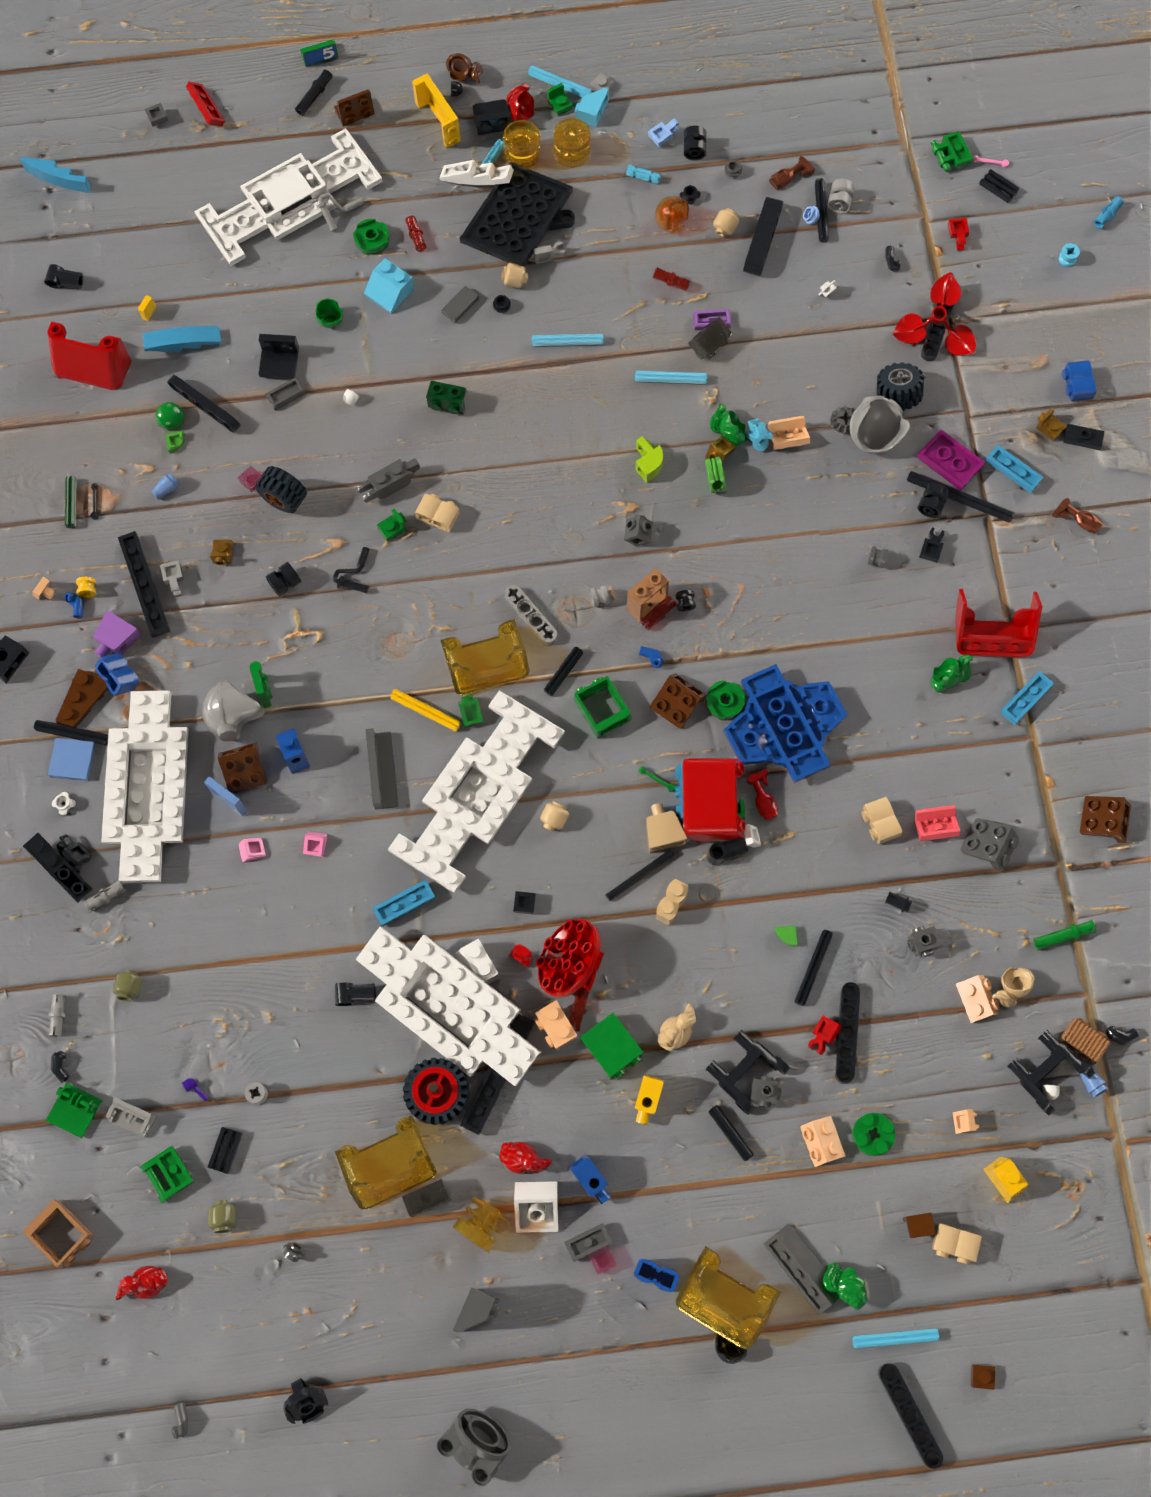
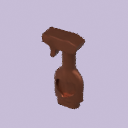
M800 156L798 164L792 168L779 170L771 176L772 178L769 179V182L777 190L789 184L793 180L794 174L800 170H803L801 177L806 174L811 176L814 174L815 168L806 158Z
M1069 498L1064 499L1052 515L1055 518L1059 516L1067 520L1069 516L1064 512L1066 511L1075 517L1076 523L1080 527L1094 534L1103 524L1092 513L1079 511L1069 505Z

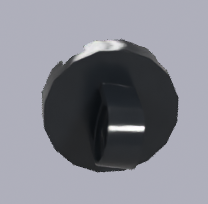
M302 1378L291 1383L293 1394L288 1397L283 1406L287 1421L296 1424L295 1421L302 1420V1423L305 1424L321 1416L324 1413V1406H328L324 1390L320 1387H307Z

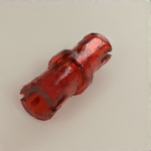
M413 215L408 216L405 222L409 229V237L413 240L416 251H424L427 246L422 236L423 231L419 228L416 217Z
M659 267L655 269L654 279L667 283V286H674L687 291L690 280L677 276L675 272L670 273Z
M668 596L658 607L655 606L652 612L641 620V624L645 625L650 621L645 626L647 630H650L659 620L665 618V614L677 605L676 602L673 601L668 605L673 599Z
M583 989L577 990L574 1005L570 1009L572 1013L569 1022L572 1027L576 1023L575 1032H580L582 1018L587 1011L585 1006L590 992L584 990L583 997L581 998Z

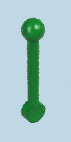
M643 766L639 768L640 774H646L667 787L669 792L675 790L674 784L666 783L648 772Z

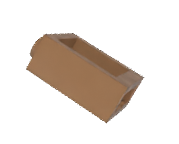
M657 568L653 569L627 592V611L639 623L668 599L669 580Z
M53 1199L22 1231L57 1268L69 1267L76 1259L74 1256L80 1250L84 1251L91 1244V1239L94 1237L87 1227L60 1200ZM60 1212L83 1235L62 1258L38 1235Z

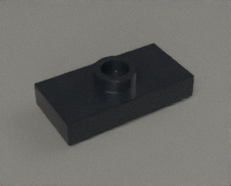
M1067 424L1063 443L1101 450L1105 431Z

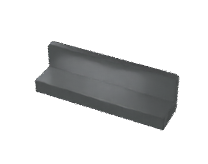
M373 728L365 729L373 806L375 810L398 807L391 732L375 733Z
M790 1224L784 1226L764 1243L765 1247L818 1315L840 1298L837 1292H829L824 1287L823 1277L826 1270Z

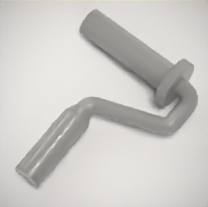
M325 193L319 197V204L316 207H320L330 230L333 231L337 227L326 205L328 201L323 202V199L329 198L341 212H349L364 205V202L360 198L344 205L342 208L330 194Z

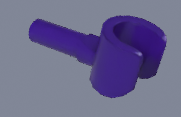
M189 1078L182 1082L187 1092L194 1089L205 1102L209 1099L200 1090L194 1079Z

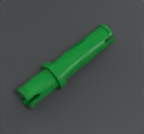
M1089 920L1078 925L1071 924L1069 928L1035 937L1033 938V941L1036 942L1034 943L1035 948L1039 951L1040 949L1072 939L1079 940L1081 936L1096 933V929H1093L1095 924L1093 920Z

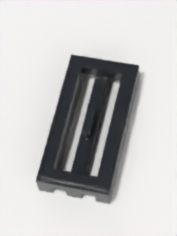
M992 169L988 171V174L979 183V185L1006 203H1009L1019 191V187Z
M222 1127L207 1168L229 1174L243 1133ZM228 1133L217 1166H215V1162L219 1154L221 1145L223 1143L225 1134ZM235 1135L236 1137L225 1168H221L232 1136Z

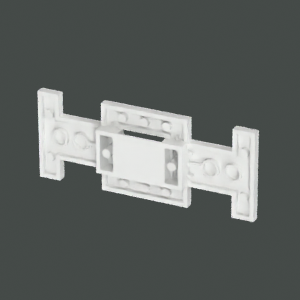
M346 128L331 136L332 142L338 150L311 164L300 153L241 185V190L247 197V200L220 215L216 213L210 203L194 211L196 217L230 266L246 258L245 253L238 244L268 228L275 239L279 240L321 217L323 213L320 207H316L319 204L318 200L321 195L325 193L330 194L357 178L361 180L367 190L383 182L380 174ZM310 195L312 197L311 200L286 214H281L282 210ZM329 198L323 199V202L328 201L326 205L329 211L337 208Z
M498 691L488 707L504 718L485 745L481 747L466 737L423 798L422 803L436 811L437 814L416 844L399 833L388 848L390 853L454 894L466 876L450 865L470 836L473 837L474 835L489 844L532 782L530 776L517 769L531 747L539 739L555 748L565 733V730L501 691ZM473 766L472 770H471L470 773L467 775V777L465 778V780L463 781V783L461 784V786L458 788V790L456 791V793L454 794V796H453L452 798H450L451 795L453 794V792L456 790V788H457L458 785L460 784V782L463 780V778H464L465 775L467 774V772L469 771V769Z

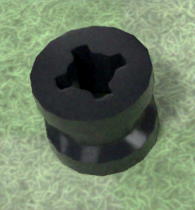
M682 590L675 594L676 600H678V611H691L696 608V603L693 601L694 591Z

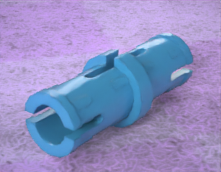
M1115 196L1109 205L1104 206L1101 214L1093 221L1094 225L1102 229L1110 219L1115 217L1118 209L1124 205V200L1119 196Z

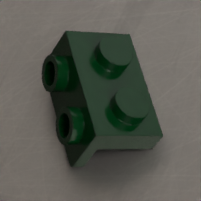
M431 381L426 395L428 407L436 411L444 410L451 414L464 415L466 388Z

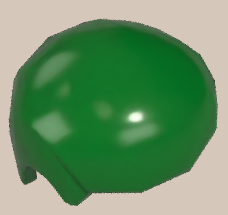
M327 298L317 303L315 316L322 327L333 328L342 322L343 310L340 309L336 300Z
M172 402L161 404L155 414L157 425L166 430L177 429L184 421L183 409Z

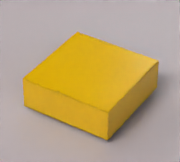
M146 295L138 307L143 320L148 321L156 308L153 298Z

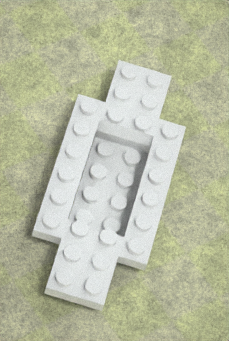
M170 690L131 691L129 727L109 729L101 843L121 844L120 883L161 882L163 845L165 843H183L189 729L187 727H170ZM129 750H130V751H131V763H130V779H129L127 825H124V824H125L127 777H128V761H129Z
M379 927L356 958L359 963L387 984L375 1002L445 1058L457 1065L469 1077L474 1075L484 1061L511 1084L517 1086L541 1053V1051L510 1028V1024L521 1009L426 935H422L411 950L383 927ZM406 997H408V998L411 999L414 1003H416L418 1006H420L423 1010H425L428 1014H430L433 1018H435L438 1022H440L443 1026H445V1027H446L448 1030H450L453 1034H455V1035H456L457 1037H459L462 1041H464L467 1045H469V1047H467L464 1043H462V1042H461L459 1039H457L454 1035H452L450 1032H448L445 1028H443L440 1024H438L435 1020H433L430 1016H428L425 1012H423L420 1008H418L415 1004H413V1003H412L410 1000H408Z

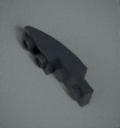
M37 832L23 845L77 903L93 890L40 833Z

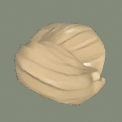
M1008 968L1001 978L1003 990L997 991V993L992 995V998L999 999L1005 1008L1014 1007L1017 1004V998L1026 996L1032 990L1035 980L1034 975L1026 968Z
M690 1003L687 1004L683 1013L670 1017L663 1022L660 1034L658 1035V1043L662 1048L672 1051L684 1046L690 1039L691 1027L696 1022L695 1011Z

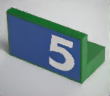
M333 39L300 49L306 67L338 58L336 43Z

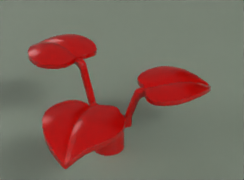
M952 272L940 277L931 288V301L941 305L932 310V316L924 324L922 318L917 314L910 313L903 316L892 332L897 340L906 344L921 342L926 337L924 327L933 321L935 324L944 323L950 333L945 338V348L949 353L957 356L975 353L976 339L972 330L966 325L959 324L952 331L946 320L947 311L944 308V304L946 306H953L961 297L960 285Z

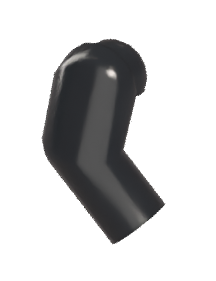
M891 245L887 246L885 258L888 268L891 271H899L901 263L894 260V247Z
M1110 1026L1106 1030L1108 1038L1120 1045H1124L1139 1037L1134 1028L1123 1032L1115 1026Z
M58 1051L57 1053L54 1052L51 1056L50 1069L57 1079L64 1083L70 1077L62 1068V1062L65 1061L66 1054L63 1051Z

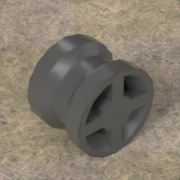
M872 546L868 565L876 564L883 568L888 549L879 550L877 547Z

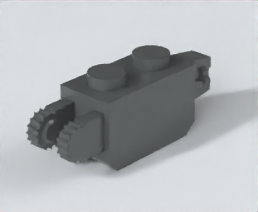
M416 458L408 462H402L399 459L368 476V480L357 487V491L361 494L371 488L373 489L362 497L366 503L377 497L379 500L384 499L411 483V477L414 476V472L420 469V465Z

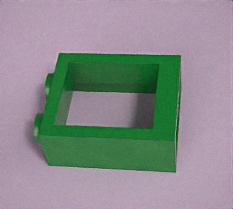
M608 676L604 678L599 677L587 687L582 686L574 693V701L597 739L631 720L629 709ZM607 689L620 712L596 724L583 701Z

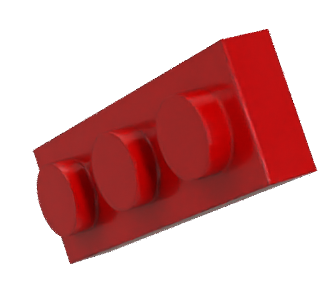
M189 81L186 88L204 116L205 121L209 125L222 127L225 120L203 84Z

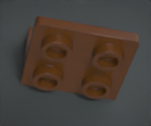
M369 89L341 99L334 106L342 126L352 124L375 114Z
M675 673L669 675L650 708L681 729L697 704L703 702L707 694Z
M257 742L218 754V761L227 789L232 794L267 784L266 775L258 754L259 747Z
M1085 796L1080 833L1082 835L1113 836L1118 843H1126L1131 804L1125 797Z

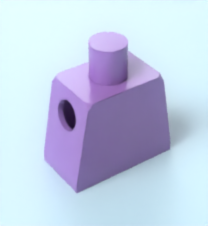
M107 610L93 636L100 645L94 653L100 658L107 656L109 652L122 655L141 637V634L136 627Z

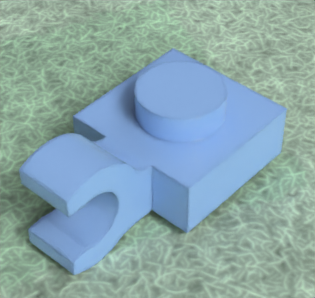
M672 119L666 125L661 122L648 131V136L660 147L672 139L673 134L679 131L677 127L679 123L676 119Z

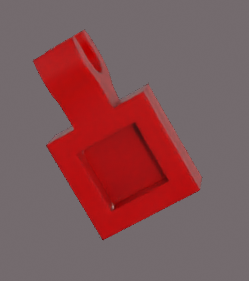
M967 218L949 219L948 229L950 238H956L957 251L965 250V237H968L970 233Z

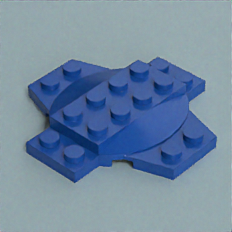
M777 664L741 679V683L749 697L746 709L725 727L723 732L735 755L742 761L743 765L772 762L784 766V768H787L794 783L829 768L831 764L822 750L825 737L847 717V713L830 682L804 684V686L792 684L793 682L784 679Z

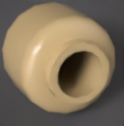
M732 209L720 210L713 222V226L716 229L715 232L722 237L732 235L739 224L738 214Z
M508 263L507 266H503L501 280H503L504 285L519 289L523 283H527L528 273L525 272L524 266Z
M556 801L547 803L540 816V820L544 822L543 827L553 832L555 828L562 829L569 817V812L566 810L567 807Z

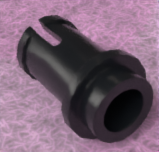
M890 891L885 904L901 909V912H908L912 901L909 900V897L906 899Z

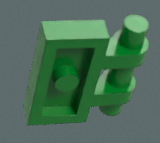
M959 131L943 136V143L939 144L937 140L931 142L934 155H937L938 163L945 172H949L952 169L951 163H954L955 167L959 168L973 162L974 158ZM947 150L949 155L945 156L943 151Z

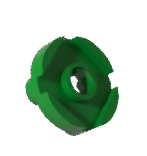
M376 219L363 220L357 225V229L353 233L357 248L366 255L377 253L389 245V231L386 224L382 221L380 223ZM371 233L376 235L374 238H368Z
M716 682L709 688L706 696V706L709 712L721 721L737 717L745 705L744 691L734 682ZM721 697H729V704H723Z
M879 1113L863 1115L855 1122L852 1129V1137L857 1148L869 1156H878L886 1153L891 1149L895 1141L894 1124L887 1117ZM876 1129L879 1138L876 1137L874 1140H871V1135L868 1134V1131Z

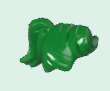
M719 404L709 423L711 430L715 433H722L723 437L733 444L741 445L746 440L744 433L746 425L740 422L738 415L734 411L728 410L726 412V405Z
M962 655L958 660L946 658L940 666L934 667L931 686L936 692L940 693L951 687L953 688L957 682L969 680L971 675L969 662L973 660V657Z
M835 1262L827 1265L828 1269L823 1277L824 1287L829 1292H837L840 1299L848 1303L850 1307L856 1310L861 1309L867 1302L865 1281L859 1278L856 1271L851 1267L842 1270L840 1264Z

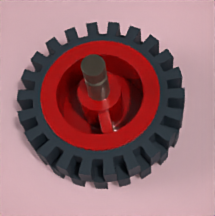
M444 1058L422 1060V1063H417L415 1068L408 1072L409 1075L404 1080L403 1099L407 1109L418 1120L426 1124L443 1125L448 1121H453L456 1116L461 1114L462 1109L466 1107L465 1104L469 1097L468 1082L463 1072L453 1062L447 1061Z

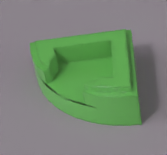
M183 430L165 435L170 454L177 451L183 445L185 440Z
M795 925L774 928L777 937L789 946H798Z

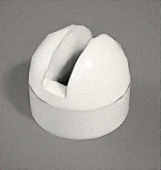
M349 389L345 391L343 396L344 402L349 405L355 404L359 399V395Z
M1042 1085V1092L1048 1100H1054L1059 1096L1060 1086Z

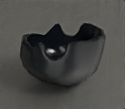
M729 1326L722 1328L717 1333L715 1351L723 1362L735 1364L741 1362L747 1356L748 1341L744 1338L740 1329Z

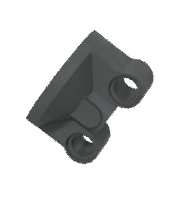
M476 1409L461 1411L450 1429L437 1442L438 1452L444 1457L453 1455L462 1467L471 1470L472 1480L478 1486H485L497 1473L498 1466L506 1458L511 1448L509 1436L504 1428L494 1418Z

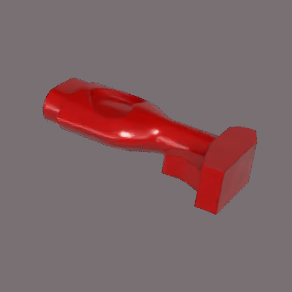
M767 769L754 773L747 778V783L749 785L753 784L757 793L755 804L760 816L764 817L765 821L779 815L777 812L779 809L774 798L763 790L760 783L762 780L766 786L769 785Z
M521 944L515 945L509 957L526 967H529L533 961L530 950Z

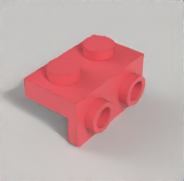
M952 805L917 810L914 824L920 841L960 836V828L955 817L956 807Z

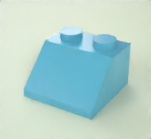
M384 258L373 270L364 295L392 314L414 290L413 278Z

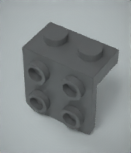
M977 818L961 847V851L963 854L989 861L996 871L1003 873L1005 866L1010 862L1013 850L1018 846L1019 837L1010 826Z

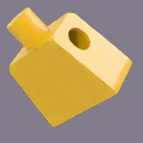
M644 1074L635 1109H638L636 1122L648 1125L650 1114H655L664 1080ZM645 1097H649L652 1100L650 1106L644 1105Z
M999 1157L983 1168L1007 1203L1022 1194L1028 1187V1182L1010 1158Z

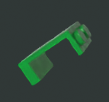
M611 1013L580 1037V1041L589 1049L610 1080L613 1077L617 1080L626 1073L625 1068L629 1065L634 1067L642 1061L643 1051L614 1013Z

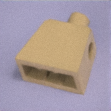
M662 803L652 805L653 815L646 817L649 853L686 844L687 837L675 812H665Z

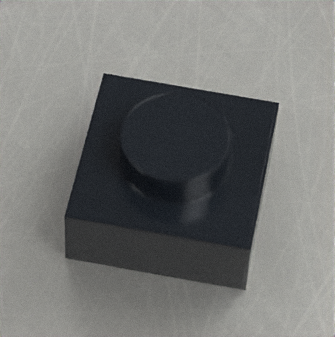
M516 891L513 912L534 915L536 893Z

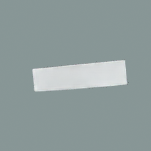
M474 160L444 165L440 180L468 185L504 184L510 182L514 170L511 165L495 168L493 163L477 165Z

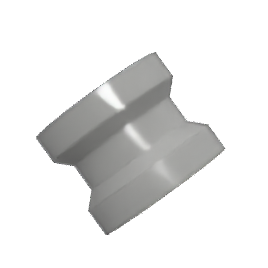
M605 585L600 586L598 589H590L594 607L599 606L601 603H609Z
M257 1082L249 1084L244 1092L247 1101L254 1105H261L268 1098L266 1087Z

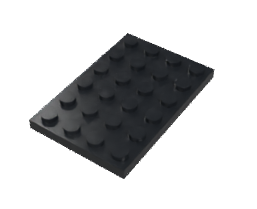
M510 162L509 165L514 170L510 182L496 184L461 235L460 243L505 262L515 263L523 267L573 193V187Z

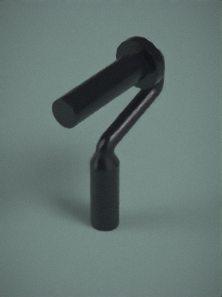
M362 548L357 568L337 569L334 572L333 581L337 583L338 589L342 586L367 594L369 586L345 580L344 576H340L339 579L337 578L339 573L360 572L365 566L370 551L369 548Z

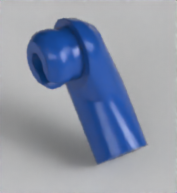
M641 646L639 655L648 657L654 668L662 667L663 658L660 652Z

